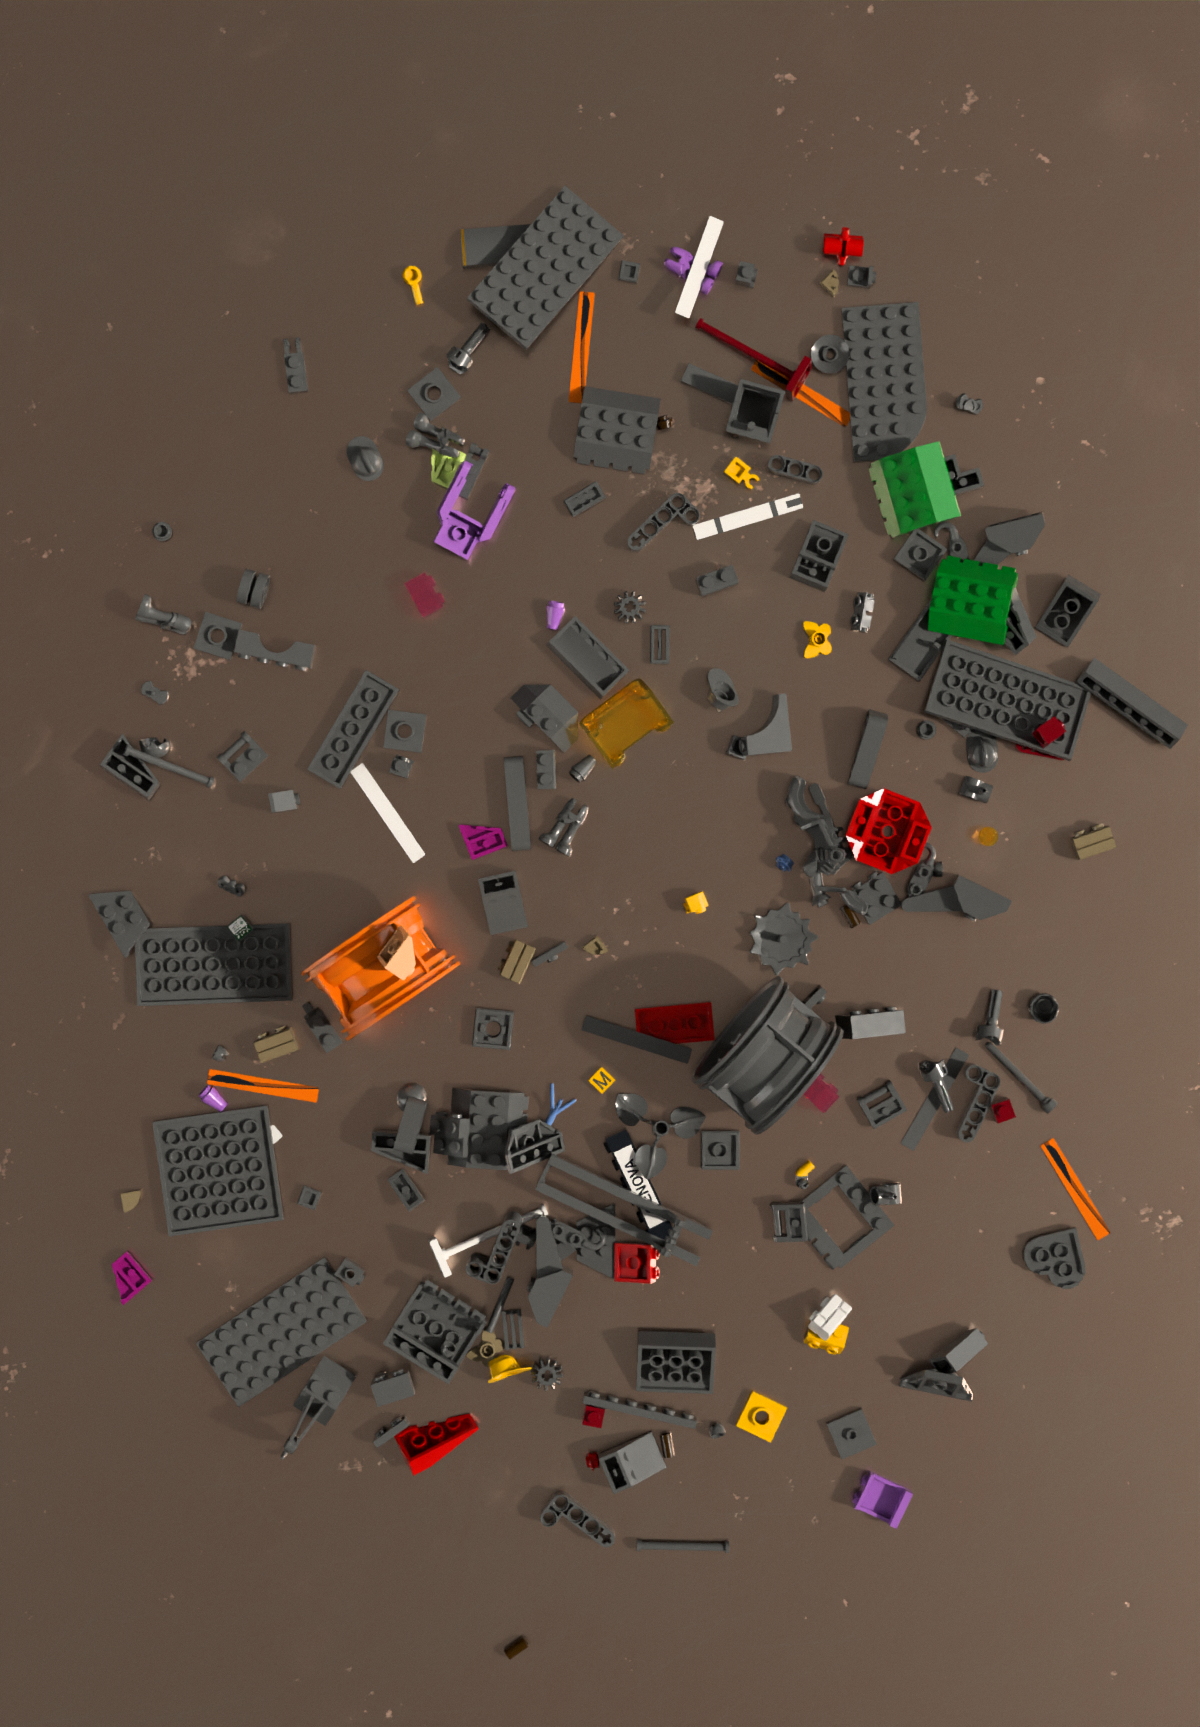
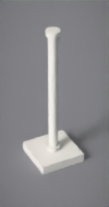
M542 1204L540 1208L522 1215L521 1224L541 1215H548L545 1205ZM511 1222V1224H510V1226H509L510 1229L513 1228V1225H514L513 1222ZM502 1225L446 1250L445 1248H440L435 1236L428 1238L427 1240L443 1276L452 1275L446 1262L449 1256L498 1235Z

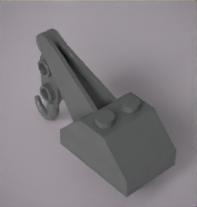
M1043 511L987 525L985 530L988 539L974 560L980 561L979 566H982L983 562L998 565L1012 553H1016V556L1028 553V549H1031L1045 526L1046 522ZM950 522L938 524L934 532L935 537L939 536V531L942 528H947L950 531V555L961 558L962 563L964 559H969L966 543L958 534L955 525Z
M929 843L925 844L924 848L929 851V855L917 867L908 885L909 897L902 902V909L904 911L965 912L964 916L972 921H976V919L983 920L1007 912L1012 900L960 875L957 876L954 885L924 893L933 876L936 858L935 848Z
M545 1215L537 1218V1275L535 1278L531 1277L526 1290L528 1291V1299L538 1324L546 1328L548 1327L573 1277V1270L563 1266L561 1263L555 1239L574 1248L598 1250L603 1247L606 1240L605 1234L599 1228L596 1231L600 1234V1241L592 1243L581 1231L563 1222L551 1223Z
M323 1356L293 1404L294 1407L302 1412L291 1436H289L284 1444V1451L281 1455L282 1460L288 1453H294L300 1441L316 1421L324 1426L327 1425L356 1378V1375L326 1356ZM307 1414L313 1419L298 1438L296 1434Z

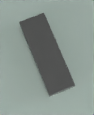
M690 363L681 379V382L733 405L738 385Z

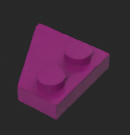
M459 825L472 860L508 846L501 828Z
M128 1251L112 1264L123 1305L152 1281Z

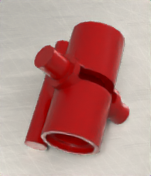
M847 227L842 228L841 234L824 233L823 254L836 255L839 265H845L848 256L862 257L864 247L863 236L849 235V228Z

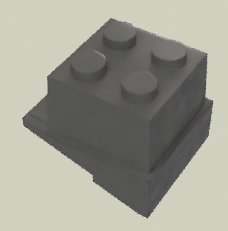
M740 379L726 432L770 444L785 391Z

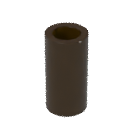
M847 905L840 908L851 929L861 923L856 913Z
M671 1433L660 1434L663 1457H674Z
M521 1637L504 1649V1652L511 1660L528 1648L529 1644L524 1637Z

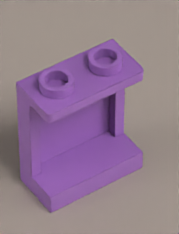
M869 1471L868 1475L865 1474L861 1480L860 1485L862 1487L860 1491L856 1492L852 1499L854 1509L864 1511L897 1529L913 1493L911 1490Z

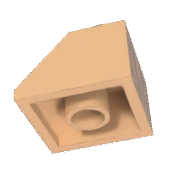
M400 925L377 958L385 969L404 981L406 977L412 975L416 963L412 937Z

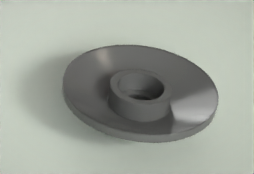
M836 335L820 337L814 343L811 350V359L814 366L819 371L828 374L841 371L847 365L850 355L847 343ZM828 352L834 353V357L831 359L826 355Z

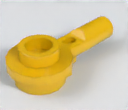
M415 266L406 267L402 274L403 280L406 284L411 285L415 304H422L423 300L418 285L422 277L421 271Z

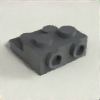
M878 871L868 876L869 880L863 884L859 881L851 887L852 891H855L859 898L868 904L867 913L863 916L869 925L902 905L883 872L878 873Z
M437 1111L436 1115H431L429 1134L434 1135L433 1153L462 1158L467 1157L470 1119L462 1118V1114L451 1113V1116H447L448 1112Z

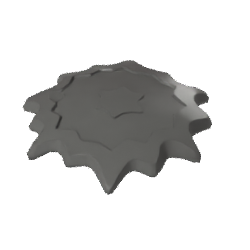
M786 903L779 910L770 909L764 917L755 915L754 918L757 925L754 930L750 931L755 943L750 949V953L759 955L762 965H770L777 976L785 967L794 968L797 962L805 965L809 964L807 954L812 951L810 945L818 939V935L808 930L810 919H801L799 912L791 911L789 903Z

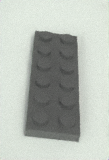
M365 670L307 770L341 789L399 692V689Z

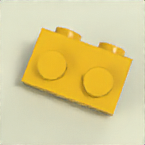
M840 1324L827 1341H824L817 1333L808 1328L804 1343L808 1344L811 1348L824 1349L829 1354H841L845 1347L849 1327Z

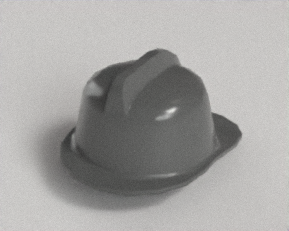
M364 436L352 439L347 446L346 453L354 472L362 480L372 481L377 479L383 472L384 463L375 443Z
M711 669L707 675L710 685L708 692L709 702L716 707L718 712H722L729 706H736L739 703V697L730 676L721 669Z
M972 729L966 738L969 765L977 772H989L998 763L996 736Z

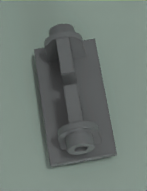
M857 592V596L854 599V613L851 617L852 631L867 633L868 629H870L872 616L866 615V611L873 612L875 601L873 594Z

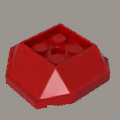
M883 788L859 799L845 836L856 861L889 874H894L918 864L932 826L920 802ZM885 826L892 828V834L889 837L884 836L882 833Z

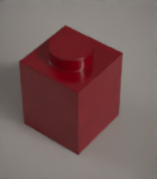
M1054 716L1038 727L1032 734L1044 749L1062 736L1066 730L1064 729L1063 722Z
M1006 1097L991 1103L990 1110L997 1124L1016 1118L1009 1098Z
M586 1404L582 1425L602 1428L605 1408Z

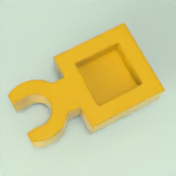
M737 457L733 459L724 471L726 475L738 484L743 480L745 486L750 490L753 489V486L749 484V480L755 479L757 482L759 481L757 475H750L748 473L751 468Z

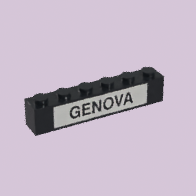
M621 1129L605 1137L606 1142L603 1144L607 1153H612L614 1157L612 1163L615 1170H620L623 1176L620 1178L623 1187H628L629 1190L662 1205L651 1180L645 1179L635 1164V1153L637 1150L627 1129ZM637 1206L639 1210L636 1213L640 1223L644 1222L647 1227L644 1231L663 1240L666 1235L669 1236L668 1230L673 1229L670 1221Z

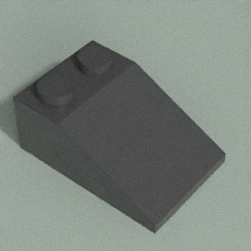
M1068 574L1035 628L1069 647L1099 601L1101 594Z

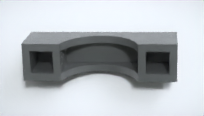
M238 630L234 653L239 654L238 658L249 660L251 656L256 657L258 662L268 664L269 660L276 661L277 666L287 667L290 664L295 665L297 670L306 671L307 668L312 669L316 646L295 641L288 650L275 653L268 651L263 646L258 633Z

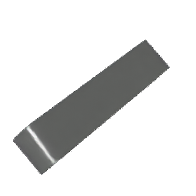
M523 756L504 757L512 851L531 850Z

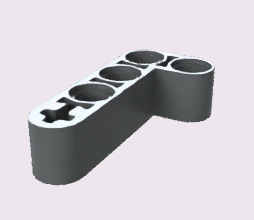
M674 493L629 536L627 541L629 550L632 552L641 551L676 516L687 526H694L700 518L698 509L683 494ZM680 498L683 501V505L675 507L672 504V500ZM661 511H666L669 514V518L666 521H662L659 519L658 514ZM694 512L696 519L688 521L685 516L686 513ZM646 525H653L655 532L647 534L644 530ZM642 534L643 538L639 542L640 546L635 545L633 547L632 539L637 540Z
M871 709L868 710L864 731L850 772L848 784L867 789L887 727L888 714Z
M973 1063L966 1065L963 1073L965 1078L978 1085L956 1130L957 1137L966 1143L974 1140L1000 1086V1078L997 1074ZM974 1067L977 1068V1076L970 1078L969 1070ZM989 1076H994L995 1083L992 1086H987L986 1079ZM981 1093L987 1095V1100L984 1103L978 1102V1096ZM972 1111H978L979 1117L975 1121L970 1120L969 1117ZM966 1121H968L972 1125H975L974 1128L965 1124ZM968 1129V1132L970 1133V1135H969V1136L966 1135V1136L964 1137V1135L962 1134V1131H963V1130L966 1131V1130Z
M512 1211L505 1216L490 1257L477 1253L470 1255L465 1268L466 1273L470 1277L488 1284L499 1282L521 1227L522 1216L519 1213ZM511 1222L514 1223L512 1229L509 1228ZM502 1238H508L510 1241L506 1242ZM496 1254H501L503 1258L497 1257ZM471 1264H477L479 1267H474ZM493 1270L497 1272V1274L490 1273V1271Z
M565 1491L554 1493L541 1510L540 1521L546 1527L554 1526L561 1516H564L599 1545L610 1547L615 1542L614 1530ZM559 1497L565 1498L566 1503L564 1505H558L555 1502L556 1499ZM578 1509L581 1511V1515L574 1517L571 1515V1511ZM550 1512L554 1515V1518L546 1520L544 1514ZM594 1521L596 1527L589 1529L586 1527V1523ZM602 1533L604 1535L610 1534V1539L606 1538L603 1540Z

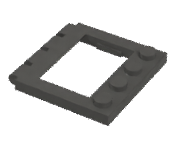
M847 1165L800 1201L805 1203L808 1241L813 1240L815 1237L817 1238L812 1243V1246L820 1256L825 1255L827 1252L829 1253L824 1258V1261L832 1270L837 1266L840 1268L845 1266L894 1226L880 1206L873 1205L870 1194ZM837 1185L873 1228L866 1235H862L852 1243L845 1252L839 1249L808 1210L809 1207L820 1201Z

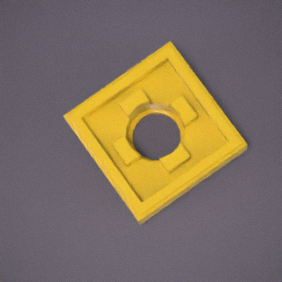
M752 1390L736 1426L771 1443L787 1407ZM759 1411L767 1412L769 1415L767 1423L758 1424L755 1421L756 1413Z

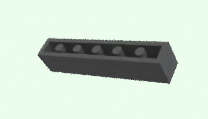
M1093 658L1084 668L1077 680V683L1169 749L1181 739L1188 724L1096 658Z

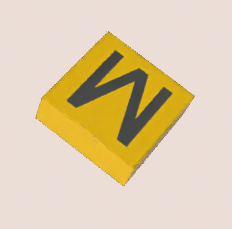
M601 1066L588 1081L603 1094L615 1079Z

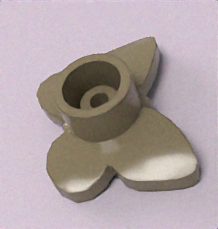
M485 1326L482 1332L481 1343L479 1346L468 1351L466 1357L476 1362L482 1361L485 1367H489V1361L494 1359L495 1353L501 1352L504 1349L505 1343L502 1339H495L494 1332L489 1333L485 1331L487 1327Z

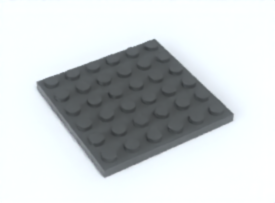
M268 1105L152 1122L169 1236L284 1220Z

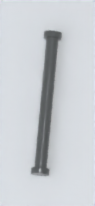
M129 744L125 747L123 753L125 756L130 755L203 783L208 788H211L214 777H206L131 748Z
M637 1540V1551H641V1549L725 1551V1553H729V1541H725V1543L641 1542V1540Z

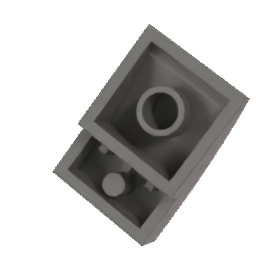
M813 520L789 578L825 592L849 534Z

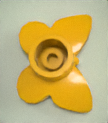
M803 622L804 630L810 637V642L804 652V658L815 657L819 652L823 655H828L832 650L831 644L827 641V637L831 633L830 625L822 624L818 626L814 622Z

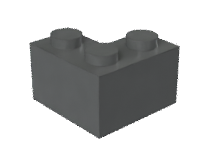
M955 454L944 457L955 496L984 487L979 467L960 472Z
M399 1369L388 1374L384 1371L375 1374V1378L372 1379L371 1389L377 1407L415 1395L409 1370Z

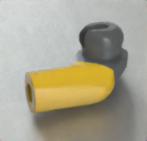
M809 1160L796 1171V1184L801 1189H806L809 1186L808 1173L815 1168Z

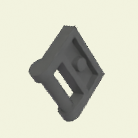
M245 730L240 734L241 737L223 754L220 753L217 756L218 760L239 782H242L268 757V754ZM248 742L251 746L231 764L228 759Z
M890 1080L885 1082L884 1086L863 1098L862 1096L857 1098L873 1129L907 1111ZM890 1091L891 1097L870 1109L868 1108L867 1104Z
M770 1203L774 1219V1242L807 1241L805 1203ZM780 1211H785L787 1234L782 1233Z

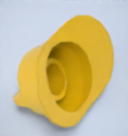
M499 1356L489 1361L491 1379L488 1380V1383L530 1371L532 1368H521L511 1356Z

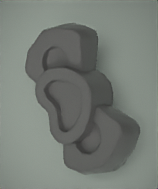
M965 393L959 395L956 401L958 409L973 412V414L980 413L983 408L981 399L974 400L968 398Z
M146 681L141 687V694L152 698L159 705L168 701V691H160L159 688L153 686L152 681Z
M225 875L218 879L219 888H223L237 897L245 893V886L237 884L236 880H229Z

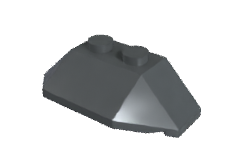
M551 684L523 685L510 698L564 753L578 740V711Z
M540 1119L509 1130L505 1148V1158L509 1174L548 1159L551 1154L557 1155L564 1152L565 1146L562 1132L555 1130Z

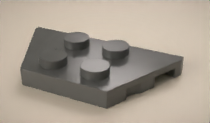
M120 891L88 895L124 958L128 957L134 944L138 943L141 934L150 925L132 892Z
M615 1203L601 1210L615 1216ZM591 1216L578 1220L577 1230L581 1231L590 1242L598 1243L600 1241V1234L596 1231L598 1228L603 1231L606 1240L603 1247L598 1250L577 1248V1261L610 1278H614L615 1228Z
M928 1369L900 1379L899 1387L972 1402L973 1393L965 1379L955 1373L945 1374L940 1373L936 1369Z

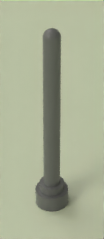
M986 1043V1048L1041 1102L1040 1105L1047 1114L1057 1106L1058 1103L1053 1098L1046 1097L993 1043Z

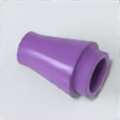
M549 601V604L546 605L547 628L558 630L565 611L564 603Z
M207 1085L198 1095L202 1102L217 1109L219 1112L228 1104L214 1086Z

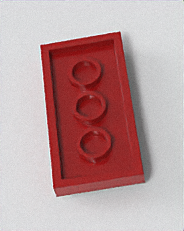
M711 1002L635 1009L636 1031L674 1044L715 1040Z

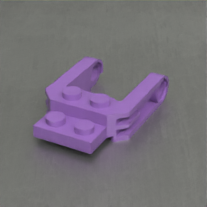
M463 460L436 511L441 527L433 542L468 560L476 543L492 537L514 494L515 487L505 483L482 526L480 522L452 509L466 482L465 478L471 466H473L470 462Z

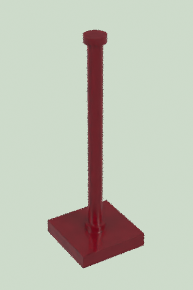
M702 318L696 324V329L704 330L790 378L785 391L786 399L792 402L812 370V359L804 356L797 370L792 371L705 323Z

